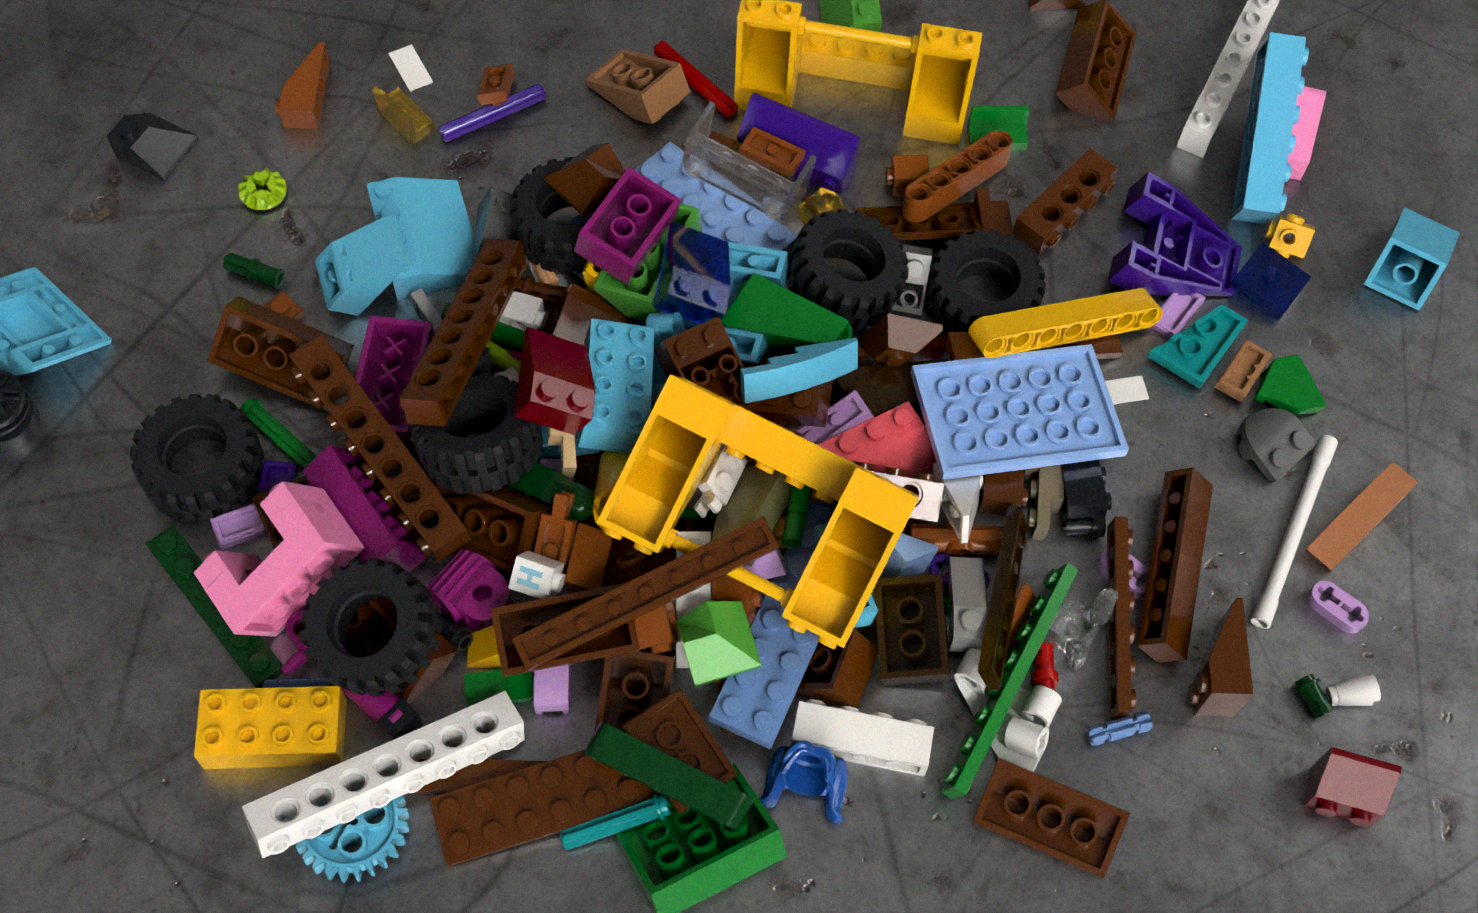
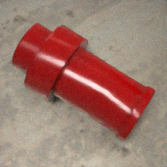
M1042 642L1041 649L1038 650L1034 658L1031 684L1034 687L1041 685L1055 691V686L1058 685L1059 680L1058 672L1054 670V646L1051 643Z

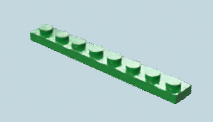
M1066 563L1058 569H1051L1044 578L1043 585L1046 587L1043 593L1038 595L1029 608L1032 614L1028 622H1024L1017 631L1015 638L1018 642L1015 648L1007 653L1000 690L987 691L990 697L987 703L982 705L973 718V722L976 724L971 734L968 733L961 741L958 751L961 752L956 763L953 762L944 774L943 780L946 783L941 793L949 798L955 799L966 795L1078 572V569L1071 564Z

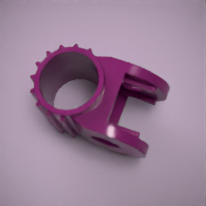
M463 548L459 550L427 586L433 594L431 599L437 602L440 611L447 613L455 622L458 621L463 626L470 628L472 632L493 625L491 608L512 605L508 583L504 576L500 574L498 568L482 555L467 549L464 550Z

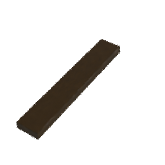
M1019 506L1008 507L979 660L978 672L988 690H1000L1002 685L1027 543L1029 524Z

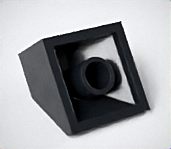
M151 113L124 115L106 136L116 158L164 181L199 140L198 135Z

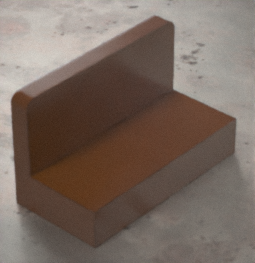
M976 188L973 204L984 232H989L992 229L998 230V234L1004 236L1007 233L1014 236L1008 201H990L988 188Z

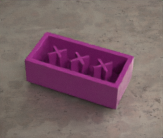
M370 316L355 380L408 450H413L410 440L413 437L411 432L412 424L407 423L399 400L401 392L406 389L411 379L413 370L418 367L423 357L426 343L430 344L434 337L432 322ZM356 421L351 428H360L364 425L365 421Z
M333 445L327 446L303 470V473L309 480L308 486L325 490L365 548L358 554V559L367 563L369 558H380L385 563L391 561L411 572L426 558L415 542L419 536L413 529L407 532L396 516L401 512L395 504L389 507L378 491L382 486L377 479L371 482L360 467L364 461L359 455L352 457L347 449Z

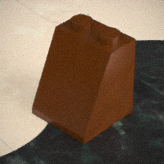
M572 283L551 306L542 332L584 345L591 318L633 325L636 324L637 319L626 317L606 299Z

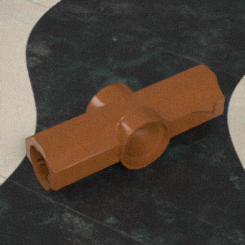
M949 521L945 522L944 525L910 524L909 536L937 545L938 551L936 554H949L954 557L972 558L973 555L999 556L1004 526L972 525L968 543L961 544Z

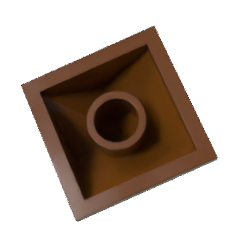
M610 143L592 145L545 176V181L584 217L600 206L625 170Z

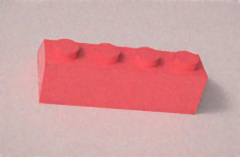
M909 401L818 444L853 463L857 461L873 464L872 471L884 473L885 467L904 470V476L916 478V472L928 473L932 471L933 464L936 463L926 427Z

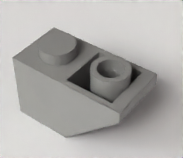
M903 244L902 252H906L909 272L905 286L893 305L892 310L922 315L933 249Z

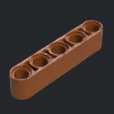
M992 131L910 183L905 190L902 208L903 217L914 223L925 221L1004 169L1008 165L1013 141L1012 136L1005 131Z

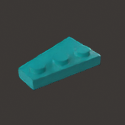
M1221 304L1196 320L1192 326L1183 332H1178L1170 337L1169 341L1163 345L1151 349L1147 357L1200 389L1243 330L1248 319Z

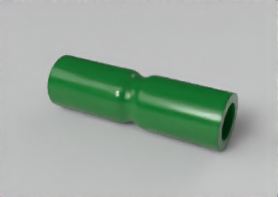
M804 485L803 489L791 486L788 514L782 537V544L786 547L798 548L802 545L806 521L805 515L808 509L811 487Z

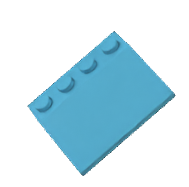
M392 177L367 183L375 219L378 220L391 213L396 215L409 265L392 281L397 300L411 298L410 293L422 288L425 294L462 285L468 269H471L474 234L458 181Z

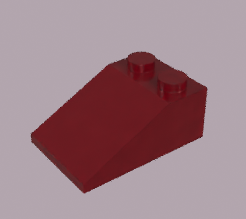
M527 327L524 335L514 417L575 435L592 420L595 387L587 346Z

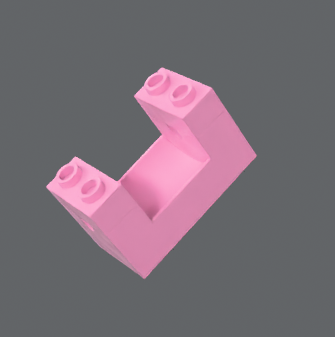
M285 481L272 487L269 495L260 503L284 539L263 562L258 555L215 550L209 553L203 559V563L193 572L233 634L277 637L285 629L287 619L293 613L303 610L308 605L305 602L310 593L315 595L320 587L316 584L321 578L324 577L328 580L333 576L332 569L339 565L345 568L365 548L323 488Z

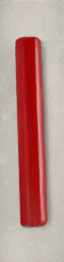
M662 40L654 46V54L658 58L680 63L687 83L727 118L737 114L738 104L666 41Z

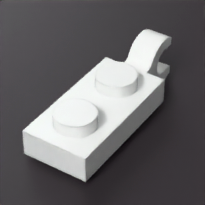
M725 444L722 445L698 486L703 493L696 502L694 509L702 518L707 515L710 509L714 514H717L722 506L727 505L748 462L745 457L742 460L725 451L727 445Z

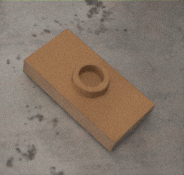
M1245 339L1214 388L1242 403L1270 360L1272 353Z

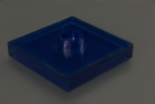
M1262 242L1229 285L1279 320L1310 280L1311 276Z

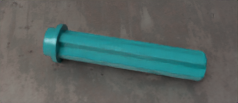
M655 793L651 799L565 829L560 832L562 844L566 850H570L659 818L661 821L666 820L665 816L671 814L666 796H658Z

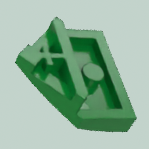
M1300 355L1274 359L1269 364V367L1261 373L1262 382L1254 396V399L1260 403L1266 400V402L1271 403L1278 409H1283L1297 415L1318 413L1327 406Z

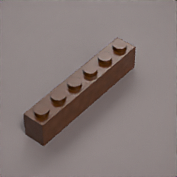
M1194 467L1167 471L1164 476L1136 645L1158 663L1187 660L1213 490V485Z

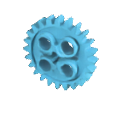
M354 788L350 791H358L361 788ZM404 796L391 800L384 807L373 808L364 812L348 823H340L334 826L332 831L327 834H320L315 838L298 842L295 846L299 854H304L302 859L306 866L313 863L312 868L317 875L325 869V875L328 880H331L338 872L342 883L346 882L349 873L354 874L357 882L361 881L362 871L365 870L374 877V866L377 864L387 869L388 865L385 858L387 856L398 858L399 855L394 846H405L406 841L401 834L410 831L408 823L405 822V820L410 818L408 809L403 808L406 806ZM321 803V804H318L317 806H324V805H326L327 803ZM377 815L384 816L383 820L377 824L369 823ZM352 844H362L358 851L353 853L346 852Z

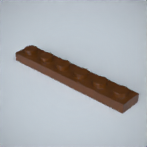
M1114 517L1107 526L1110 718L1116 719L1126 717L1136 705V691L1131 689V676H1134L1136 662L1135 657L1131 656L1130 644L1134 642L1135 638L1134 624H1130V612H1132L1134 607V593L1129 592V580L1132 579L1134 572L1133 561L1129 560V548L1132 547L1133 531L1128 529L1127 517Z

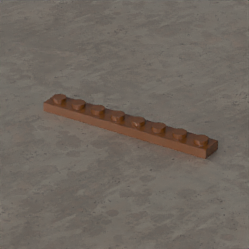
M763 516L512 638V641L526 671H530L778 550L779 545Z

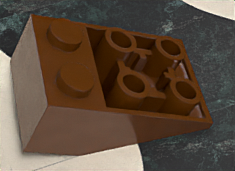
M719 317L663 340L653 351L667 379L670 374L683 377L745 409L762 403V401L746 404L741 398L740 369H743L744 366Z

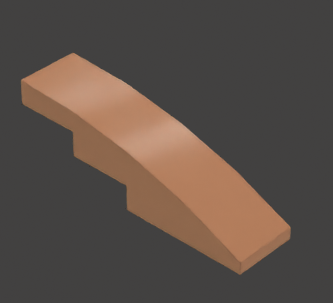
M1392 462L1306 548V551L1331 572L1395 508L1418 482L1395 462Z

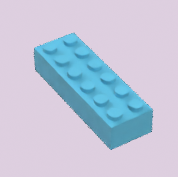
M1270 32L1257 48L1231 220L1267 225L1280 214V211L1283 212L1285 209L1287 194L1283 193L1284 182L1289 181L1291 174V164H1287L1288 155L1293 152L1296 142V135H1292L1293 124H1297L1300 115V106H1296L1297 96L1301 95L1305 82V77L1301 76L1302 65H1306L1309 55V48L1305 47L1306 37Z

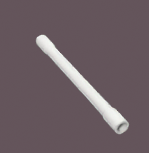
M1321 435L1318 439L1311 458L1309 471L1263 593L1259 596L1251 617V623L1258 628H1270L1278 607L1280 593L1326 469L1330 466L1338 444L1337 439L1330 435Z

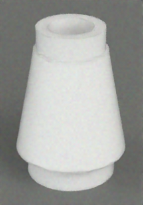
M1365 673L1326 687V696L1331 706H1372L1373 702L1380 701L1381 699L1376 677L1374 675H1366Z

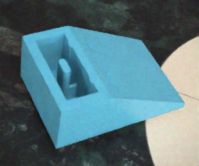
M391 213L331 242L315 259L327 310L359 316L409 265L395 214Z

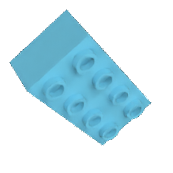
M591 318L584 346L588 348L595 396L592 420L578 432V447L631 454L651 413L654 328Z

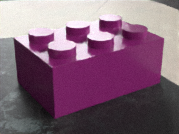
M628 167L579 232L574 252L628 285L674 221L682 199Z

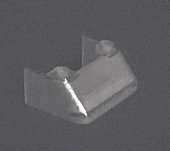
M710 101L687 135L682 159L686 173L760 210L770 219H787L799 207L805 197L817 157L811 155L795 182L782 177L708 137L715 103Z

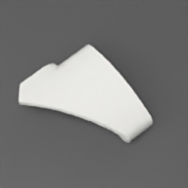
M969 648L954 674V679L975 716L978 709L987 703L990 695L987 694L988 688L978 672L981 651ZM1036 685L1032 692L1022 687L1019 688L991 744L997 758H1002L1030 771H1035L1048 743V728L1062 702V698L1057 692L1041 685Z

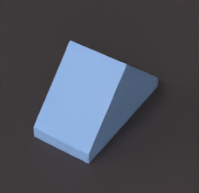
M901 533L883 569V573L888 578L916 576L924 573L937 553L938 546Z

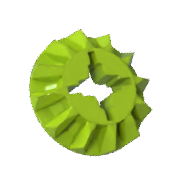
M267 167L264 171H257L254 168L253 174L244 175L243 182L238 184L241 201L244 205L254 210H268L282 202L287 192L285 179L281 177L278 171L271 172ZM256 185H267L269 191L263 189L257 191Z

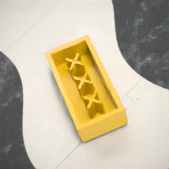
M339 686L200 690L194 757L203 769L337 765L343 762L347 699Z

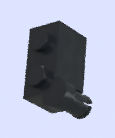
M1099 460L1062 464L1064 501L1061 509L1064 515L1062 523L1064 535L1089 534L1090 538L1104 537L1106 533L1105 516L1112 508L1111 494L1105 490V467H1100Z

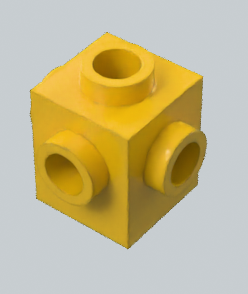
M1288 213L1287 217L1279 215L1277 222H1270L1265 237L1269 238V247L1274 248L1272 253L1284 258H1290V255H1294L1304 259L1315 233L1314 226L1305 224V218L1292 213ZM1287 233L1294 234L1291 238H1284V235Z

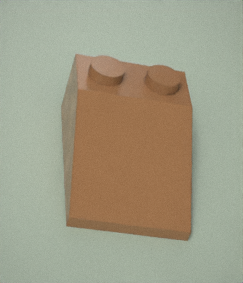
M621 49L584 79L587 86L628 116L649 124L659 121L673 106L678 105L690 93L680 63L627 49Z

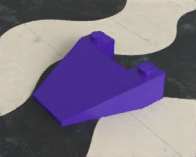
M1147 172L1128 189L1123 211L1148 224L1144 245L1142 246L1132 241L1112 259L1108 281L1124 290L1144 288L1149 294L1171 295L1173 293L1192 295V293H1198L1203 296H1231L1234 293L1242 247L1174 185Z

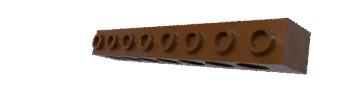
M487 238L482 249L478 251L476 260L471 269H468L462 286L457 289L451 306L446 309L443 321L436 328L431 343L425 348L418 367L413 370L406 389L400 394V407L404 410L408 424L446 426L527 267L522 240Z
M319 335L289 354L294 365L290 368V371L300 385L306 382L311 389L307 394L317 409L322 406L328 412V415L325 416L326 421L335 433L340 430L346 437L342 442L352 457L359 455L364 461L360 467L371 482L377 479L382 486L378 491L389 507L393 504L397 506L401 513L396 516L407 532L413 529L419 536L415 542L426 557L432 554L439 563L471 541L466 527L323 335ZM329 373L326 379L316 380L319 375ZM347 397L345 402L334 404L337 398ZM356 421H365L364 425L360 428H351ZM374 445H383L379 452H369L370 448ZM393 469L402 470L396 477H387V474ZM412 493L420 494V497L415 502H405L408 495ZM430 518L439 519L434 527H423L426 520Z

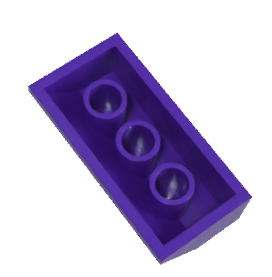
M753 93L741 123L737 141L743 143L752 128L756 127L806 150L805 158L793 175V178L799 182L815 186L825 193L841 197L856 172L860 136Z

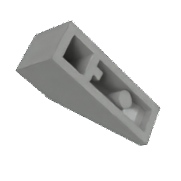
M949 557V652H966L969 648L981 651L988 617L983 559Z

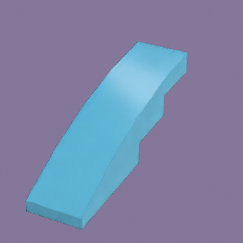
M855 337L795 347V354L768 358L767 365L740 369L741 398L746 404L802 391L858 369V340Z

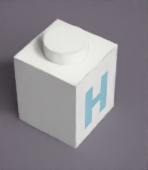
M531 551L519 554L515 559L508 588L539 599L553 597L557 593L559 594L564 586L566 575L562 571L565 563Z

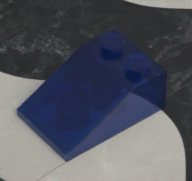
M672 221L669 226L653 307L666 312H679L683 318L700 324L716 317L721 319L726 315L731 289L728 242Z

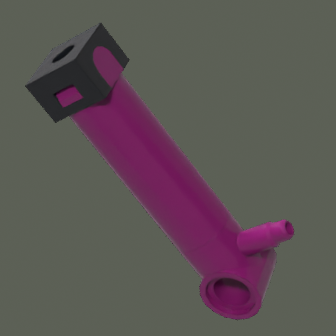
M308 610L296 611L287 619L286 633L298 651L280 669L286 676L296 671L307 661L304 651L308 646L301 643L300 636L298 635L301 630L306 628L304 624L300 623L301 614L303 611L308 612ZM341 688L343 693L380 728L382 734L390 741L423 726L419 713L403 698L399 699L394 693L385 690L383 696L372 697L367 693L362 696Z

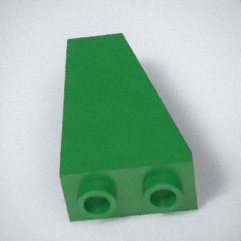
M753 273L748 281L742 283L737 298L731 306L729 305L725 308L721 316V322L724 327L763 334L767 346L795 351V347L849 339L852 336L849 320L756 273Z

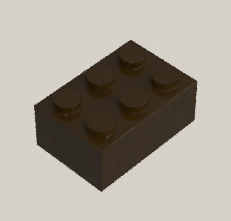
M941 574L878 579L874 587L875 604L878 608L876 622L880 679L884 686L951 681L944 584Z

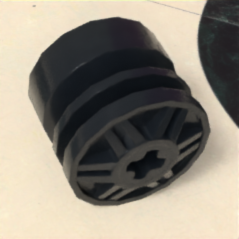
M0 370V453L2 454L16 451L27 445L36 435L40 425V414L17 377L6 370Z

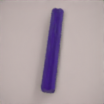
M541 84L533 85L510 95L508 101L500 105H487L440 125L439 133L442 139L448 142L546 98L545 91Z

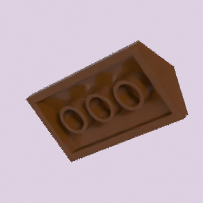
M973 202L951 203L925 221L918 223L910 222L903 217V205L857 208V211L865 213L864 216L870 219L875 217L880 220L879 224L883 227L888 226L894 233L893 237L895 239L899 238V240L955 238L960 233L966 232L969 235L972 230L982 229V232H984Z
M998 757L973 823L1105 878L1130 812Z

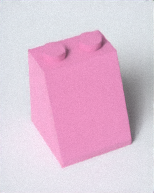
M1304 86L1301 95L1297 96L1296 106H1300V115L1297 124H1293L1292 135H1296V142L1293 152L1288 155L1287 164H1291L1289 179L1301 180L1309 165L1327 91Z

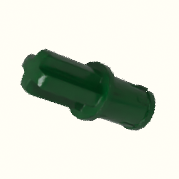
M229 253L223 259V268L225 270L245 276L250 282L257 280L274 286V288H279L283 283L285 272L282 269L261 263L258 258L251 260L234 253Z

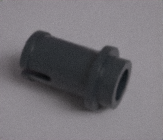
M445 612L435 616L442 622V632L440 634L456 650L464 651L471 645L473 635L470 628L460 626Z

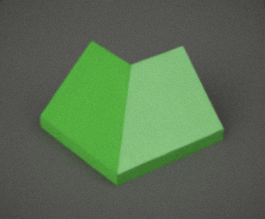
M706 601L676 621L695 687L762 667L742 601Z

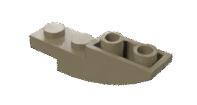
M1061 465L1022 470L1024 481H1030L1028 498H1033V508L1029 507L1027 515L1029 527H1032V539L1045 540L1050 528L1051 512L1059 513L1064 501V481Z

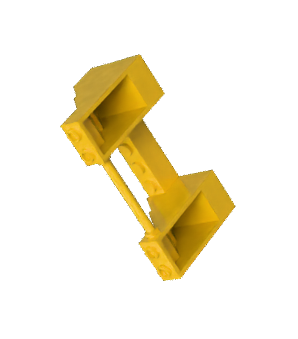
M741 0L737 16L734 101L738 104V109H747L753 93L792 108L799 73L910 91L902 136L959 145L979 58L982 32L922 23L920 35L914 34L912 38L810 20L806 21L807 17L801 16L802 3L785 0Z
M670 374L597 523L604 526L603 532L618 540H621L624 536L635 542L633 545L635 549L650 556L653 551L656 553L663 552L664 548L670 549L673 547L687 554L701 547L679 536V531L675 530L674 527L723 444L727 445L725 450L727 453L742 460L747 455L757 460L755 464L757 468L773 475L774 471L777 470L787 475L784 481L799 489H803L804 485H807L817 490L814 496L829 504H832L834 499L839 501L795 590L789 587L786 591V589L742 567L726 575L779 602L781 601L780 606L785 608L781 617L788 620L786 623L788 627L803 634L807 629L819 635L817 641L829 648L835 649L837 645L844 648L919 500V495L683 377Z

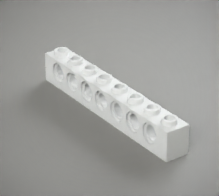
M1280 0L1247 1L1184 126L1176 146L1177 148L1201 158L1204 157Z
M503 691L243 805L242 810L246 824L262 858L271 854L282 853L293 844L305 839L315 838L340 823H348L364 812L373 808L384 807L393 799L407 793H415L424 785L438 779L448 778L464 767L471 764H479L495 753L516 747L525 740L524 721L506 691ZM420 759H427V760L422 761V762H417V760H420ZM393 773V775L391 776H384L386 774ZM354 788H361L358 791H350ZM321 803H327V804L324 805V806H317L318 804H321ZM287 818H293V819L290 820V821L282 822L283 820H285V819H287Z

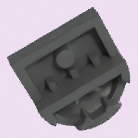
M1264 409L1252 413L1242 421L1239 430H1241V443L1238 445V449L1244 460L1251 458L1270 483L1278 481L1317 445V442L1301 421L1293 413L1283 409Z

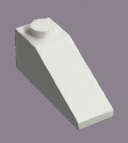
M934 463L933 475H936L935 482L944 484L941 507L961 544L968 543L979 503V490L983 489L984 486L983 475L941 480L937 463Z

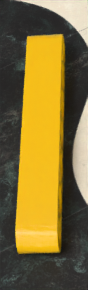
M1137 288L983 316L971 324L968 333L985 357L995 358L1149 328L1161 319L1163 310L1146 289Z

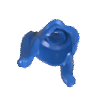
M801 741L793 746H780L770 759L764 792L759 800L765 808H772L777 804L784 789L810 797L825 796L827 819L835 824H840L844 819L841 814V806L848 781L846 762L843 758L833 755L831 750L824 745H813L810 742Z

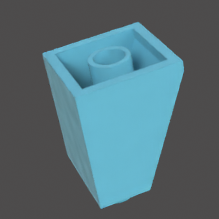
M1404 207L1363 285L1420 311L1448 265L1460 233Z

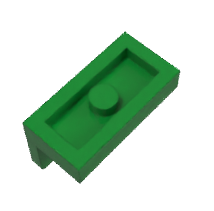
M972 106L967 125L969 146L988 133L1000 130L1012 136L1011 150H1027L1028 136L1026 123L1030 112L1029 106Z

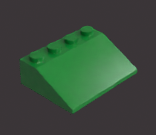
M735 763L732 766L738 773V776L728 782L727 785L754 799L739 832L733 831L692 809H688L679 815L670 800L667 799L671 814L665 816L666 820L661 821L659 818L615 834L655 913H679L787 857L779 827Z

